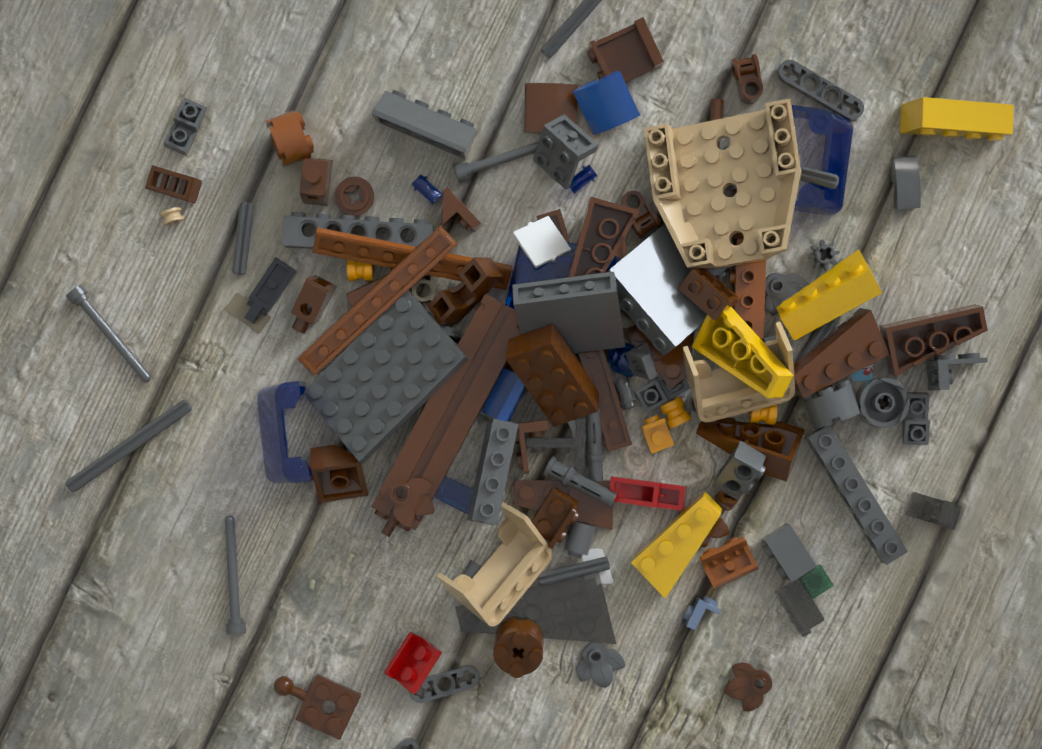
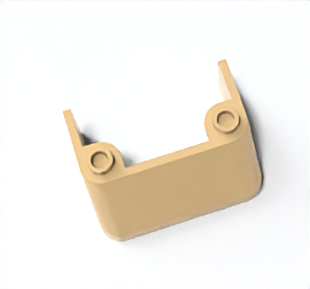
M777 322V340L768 341L765 344L794 375L793 350L781 322ZM688 346L683 347L688 382L698 417L703 422H712L784 403L795 395L794 376L783 397L766 398L725 369L711 370L709 362L705 360L693 361Z
M503 501L501 510L507 518L500 524L498 529V537L502 543L476 575L471 579L469 576L462 574L453 581L440 572L437 575V578L453 597L479 619L492 627L498 625L550 563L552 558L551 548L548 547V544L528 516Z

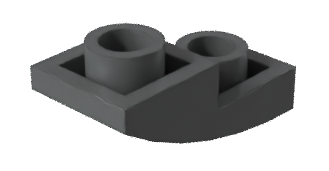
M184 98L174 116V124L164 141V147L187 156L200 129L207 107Z
M917 156L892 157L891 181L895 183L894 208L897 210L921 208L920 172Z
M659 377L639 388L635 393L645 411L649 412L690 389V386L685 379L675 389L671 390L662 378Z
M907 392L910 407L906 417L902 420L903 444L928 445L930 395L927 392Z

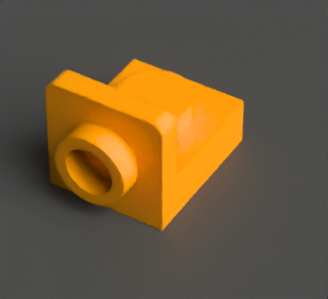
M658 415L644 420L645 425L640 427L651 454L674 446L665 418L659 419Z

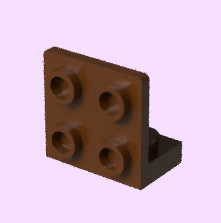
M547 419L518 423L515 444L520 443L521 453H517L518 469L523 468L524 474L529 473L524 433H529V437L543 436L544 431L549 430Z

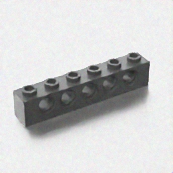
M291 212V216H284L282 245L286 248L313 249L316 232L311 237H306L303 232L307 225L313 224L316 229L318 227L328 230L332 226H338L341 232L352 234L354 229L362 227L365 229L364 237L377 239L379 230L388 229L390 237L386 241L417 247L434 231L433 224H428L429 220L414 219V223H404L402 218H389V222L379 221V217L365 216V220H355L353 215H340V219L330 218V214L316 213L315 217H306V213ZM406 230H411L415 234L414 240L410 243H405L401 240V235Z
M831 426L816 429L804 436L880 562L888 565L907 553V549Z

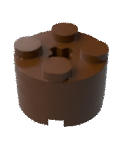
M511 618L504 621L497 628L494 639L493 657L497 666L514 678H520L535 671L543 660L544 640L542 630L535 622L529 619L517 620V618Z

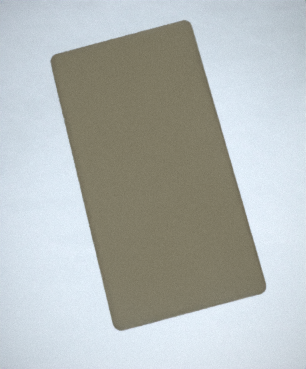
M236 293L225 310L260 334L271 319V316L260 314L254 324L246 320L244 317L251 308L247 305L249 300Z

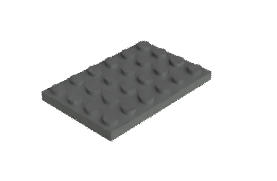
M408 290L367 327L302 393L359 462L364 463L469 358Z

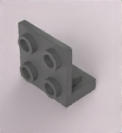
M564 114L543 126L533 160L566 190L571 186L579 161L595 153L598 144Z
M980 353L958 354V359H955V354L934 356L933 361H926L928 391L950 390L953 374L952 370H949L948 365L987 363L988 357L980 358Z

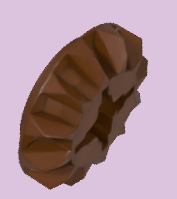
M349 177L337 186L335 201L338 208L345 214L359 216L367 213L373 205L374 191L365 179ZM358 187H360L359 196L362 197L364 201L356 200L352 204V206H350L351 198L347 194H345V192L354 193L358 189Z

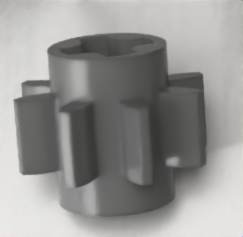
M822 239L819 241L820 247L815 245L810 247L814 252L808 259L814 260L813 268L823 265V269L826 271L829 268L828 263L832 265L838 263L834 258L840 251H834L832 248L834 242L825 245V241ZM826 250V251H827L826 256H827L829 259L826 258V259H824V260H821V259H820V257H821V253H820V252Z

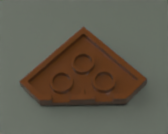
M636 324L624 333L625 337L634 347L642 343L648 344L655 361L654 368L656 373L671 390L687 379L683 347L688 346L692 356L695 330L665 356L653 346L652 342L638 329Z

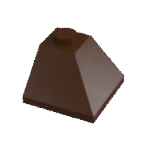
M336 445L310 448L311 472L320 503L368 496L361 462L353 454Z

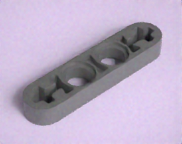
M786 60L779 66L777 76L781 82L845 120L854 121L863 114L864 104L859 98L798 62ZM789 66L793 67L792 72L797 76L801 72L804 73L798 84L795 83L797 77L793 75L789 77L784 76L785 70H783V67L786 69ZM806 78H813L816 81L817 86L815 90L809 91L804 88L803 82ZM833 90L837 93L838 99L835 103H828L825 100L824 95L826 91ZM845 97L847 100L844 103L848 106H851L853 103L857 105L855 109L858 113L854 112L850 115L848 114L849 109L846 106L842 105L840 109L837 106Z

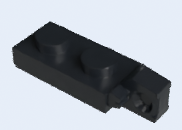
M275 257L249 296L247 305L251 308L244 318L254 324L260 314L266 316L272 310L297 271Z

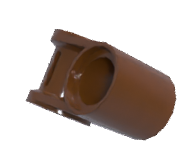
M752 54L750 58L736 60V58L731 59L732 73L736 80L740 100L746 104L756 103L763 92L757 55ZM753 86L757 90V94L754 96L748 95L745 92V87Z
M629 191L622 197L620 205L628 207L626 199L629 196H634L638 199L639 205L636 209L640 210L634 220L632 228L637 236L642 239L645 233L662 225L643 195L638 191ZM647 220H650L649 223H647L644 226H641V224H643Z

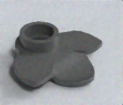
M776 272L768 275L765 282V309L772 316L778 313L776 307L809 285L806 279L795 273L784 276ZM779 281L780 287L773 289V284Z
M591 642L583 649V659L577 664L576 673L580 682L592 678L598 686L607 688L613 680V670L624 668L625 662L618 651L606 649L599 642ZM594 652H598V653H599V656H598V657H596V658H592V657H591V655H592Z

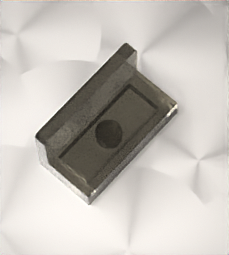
M800 578L774 592L800 636L805 637L810 634L811 628L824 621L823 615Z

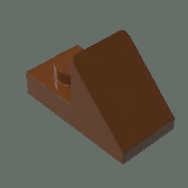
M448 187L445 188L443 197V227L458 214L460 216L457 219L458 222L466 230L471 228L475 232L482 226L481 222Z

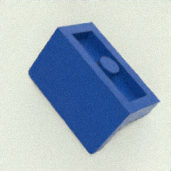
M507 369L502 370L482 409L484 414L494 419L511 421L526 391V387L515 373Z

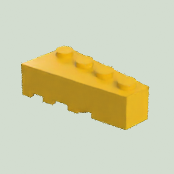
M922 97L901 105L900 134L943 135V137L948 138L965 136L966 139L988 137L989 141H1002L1003 137L1013 134L1014 105Z
M858 249L792 297L783 301L776 308L782 322L795 341L883 292Z
M732 307L725 309L716 320L707 315L692 345V348L766 398L783 397L794 376Z
M704 491L633 556L631 564L665 599L720 517L722 508Z

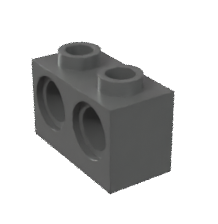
M740 441L718 471L712 486L736 500H739L744 493L748 495L755 483L753 480L755 478L759 480L766 469L763 466L766 455Z

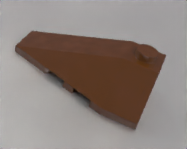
M727 417L712 422L701 421L696 434L729 454L733 452L740 441L766 455L763 466L766 467L764 475L787 482L805 429L776 421L775 425L739 422L733 417Z

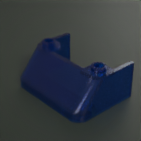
M792 105L793 117L808 119V125L812 132L826 135L821 171L832 173L839 177L836 189L812 183L805 184L799 190L794 211L828 216L834 215L843 207L853 135L852 123L848 119L825 109Z

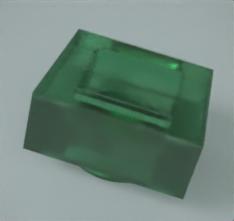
M820 564L799 578L812 599L834 586Z

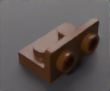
M705 268L692 269L679 286V290L713 320L718 319L725 309L735 306L740 299Z
M552 487L531 520L541 536L548 540V547L553 549L556 542L560 544L567 533L566 527L568 524L573 525L579 515L577 511L578 501Z

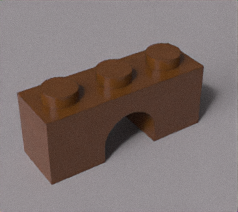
M474 257L458 273L463 281L452 289L442 290L427 305L440 325L458 324L483 299L484 295L504 277L491 258Z

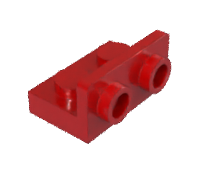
M409 632L384 671V674L398 681L409 692L416 694L442 652L426 638Z

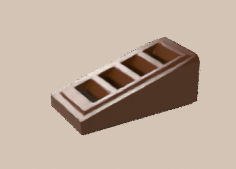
M152 165L145 189L195 204L202 180ZM160 173H162L163 176H162V179H161L160 186H159V188H158V187H156V185H157V182H158L159 175H160ZM172 176L169 189L166 190L169 177ZM179 179H182L178 193H175L179 183Z

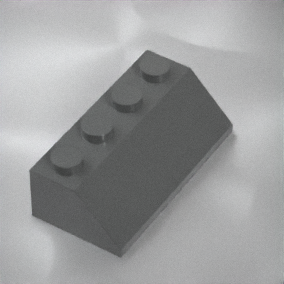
M393 90L392 93L384 92L372 112L376 122L466 160L477 135V129L473 128V123L465 119H461L460 122L451 118L452 115L441 109H438L437 112L428 109L429 105L416 99L415 102L405 99L406 95L399 91Z

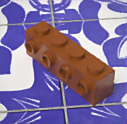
M736 239L734 245H740L744 239ZM766 260L735 265L733 269L729 270V284H733V293L740 298L732 308L761 340L764 339Z

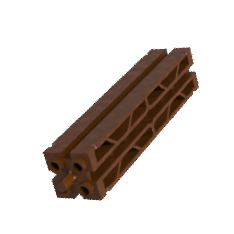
M486 294L457 345L469 359L429 398L371 506L376 509L374 514L387 520L381 533L388 537L391 536L396 525L408 532L411 529L416 530L424 515L415 514L411 527L401 524L394 516V504L388 497L390 486L397 481L409 482L414 478H424L432 483V487L426 495L433 501L507 362L508 340L521 335L515 310ZM400 488L396 491V495L399 498H404L406 492Z

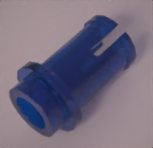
M583 165V169L574 175L570 186L574 194L589 182H595L594 179L597 177V174L590 165L586 167Z
M420 174L411 184L414 187L413 190L420 192L433 205L443 193L427 180V176L424 177Z

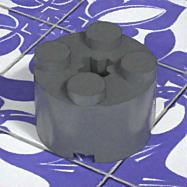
M891 378L868 380L858 389L855 396L860 411L858 416L863 422L873 427L886 428L898 424L906 417L910 407V400L904 386ZM883 398V401L886 403V406L880 407L878 399Z
M849 380L836 384V389H834L833 385L819 390V395L815 392L802 398L814 429L826 427L840 420L843 421L860 414L859 406Z

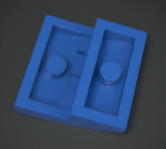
M619 70L572 91L593 135L615 128L640 116Z

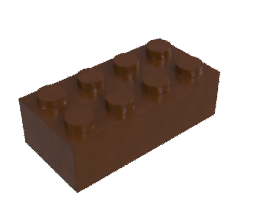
M553 323L508 340L506 361L553 427L598 412V389Z

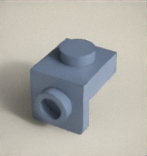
M704 596V599L697 597L693 606L689 605L683 615V618L686 619L684 624L696 630L706 608L720 614L721 609L717 607L718 602L707 596Z

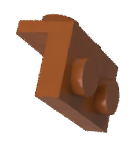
M745 537L731 538L725 545L717 549L715 547L707 549L699 557L714 590L759 570Z

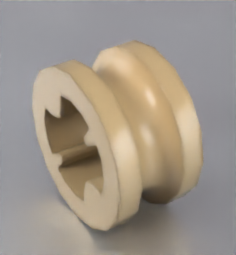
M181 207L171 208L160 213V217L164 218L163 226L176 224L184 220V216L180 215Z

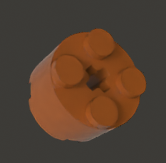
M293 110L265 121L267 128L270 127L271 134L269 135L279 160L285 159L282 160L283 167L311 157V153L314 152V145L310 135H304L305 122L300 112L295 113Z

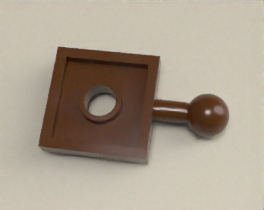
M318 673L309 691L294 686L293 681L287 676L277 678L274 683V690L278 695L287 696L291 694L304 701L295 720L338 740H341L362 695ZM324 701H333L336 709L332 713L324 712L321 707Z

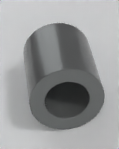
M575 521L570 526L564 549L569 550L568 555L582 559L583 555H588L596 526Z

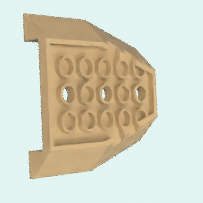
M790 98L765 103L766 110L673 129L668 123L644 128L653 200L687 268H724L767 260L787 250L801 176ZM723 138H729L731 141L730 146L725 150L719 149V141ZM730 185L736 186L737 193L733 197H726L724 194L725 189ZM736 233L744 235V240L740 245H733L731 243V238Z

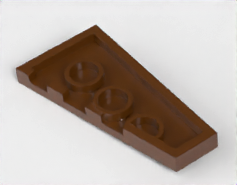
M514 480V505L537 511L552 487L578 501L577 511L579 515L576 521L613 530V504L611 507H608L606 504L570 485L568 487L562 486V483L557 480ZM610 480L596 482L607 489L610 487Z

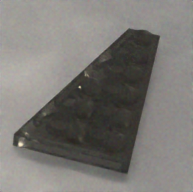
M599 572L545 586L528 588L504 619L493 627L479 619L464 605L455 606L460 630L463 632L496 634L497 628L504 621L517 618V620L529 619L535 622L542 630L543 638L616 644Z

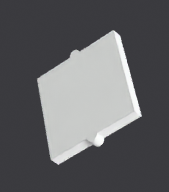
M549 216L534 223L529 222L528 226L513 232L514 238L535 268L550 261L555 262L556 258L571 252V248Z

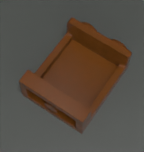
M644 17L634 21L633 25L596 42L594 40L589 42L590 49L587 50L591 63H596L600 70L597 73L599 80L619 70L625 83L662 67L664 63Z

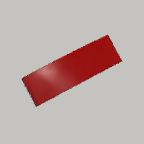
M611 476L609 490L618 493L614 502L683 511L685 508L687 486Z

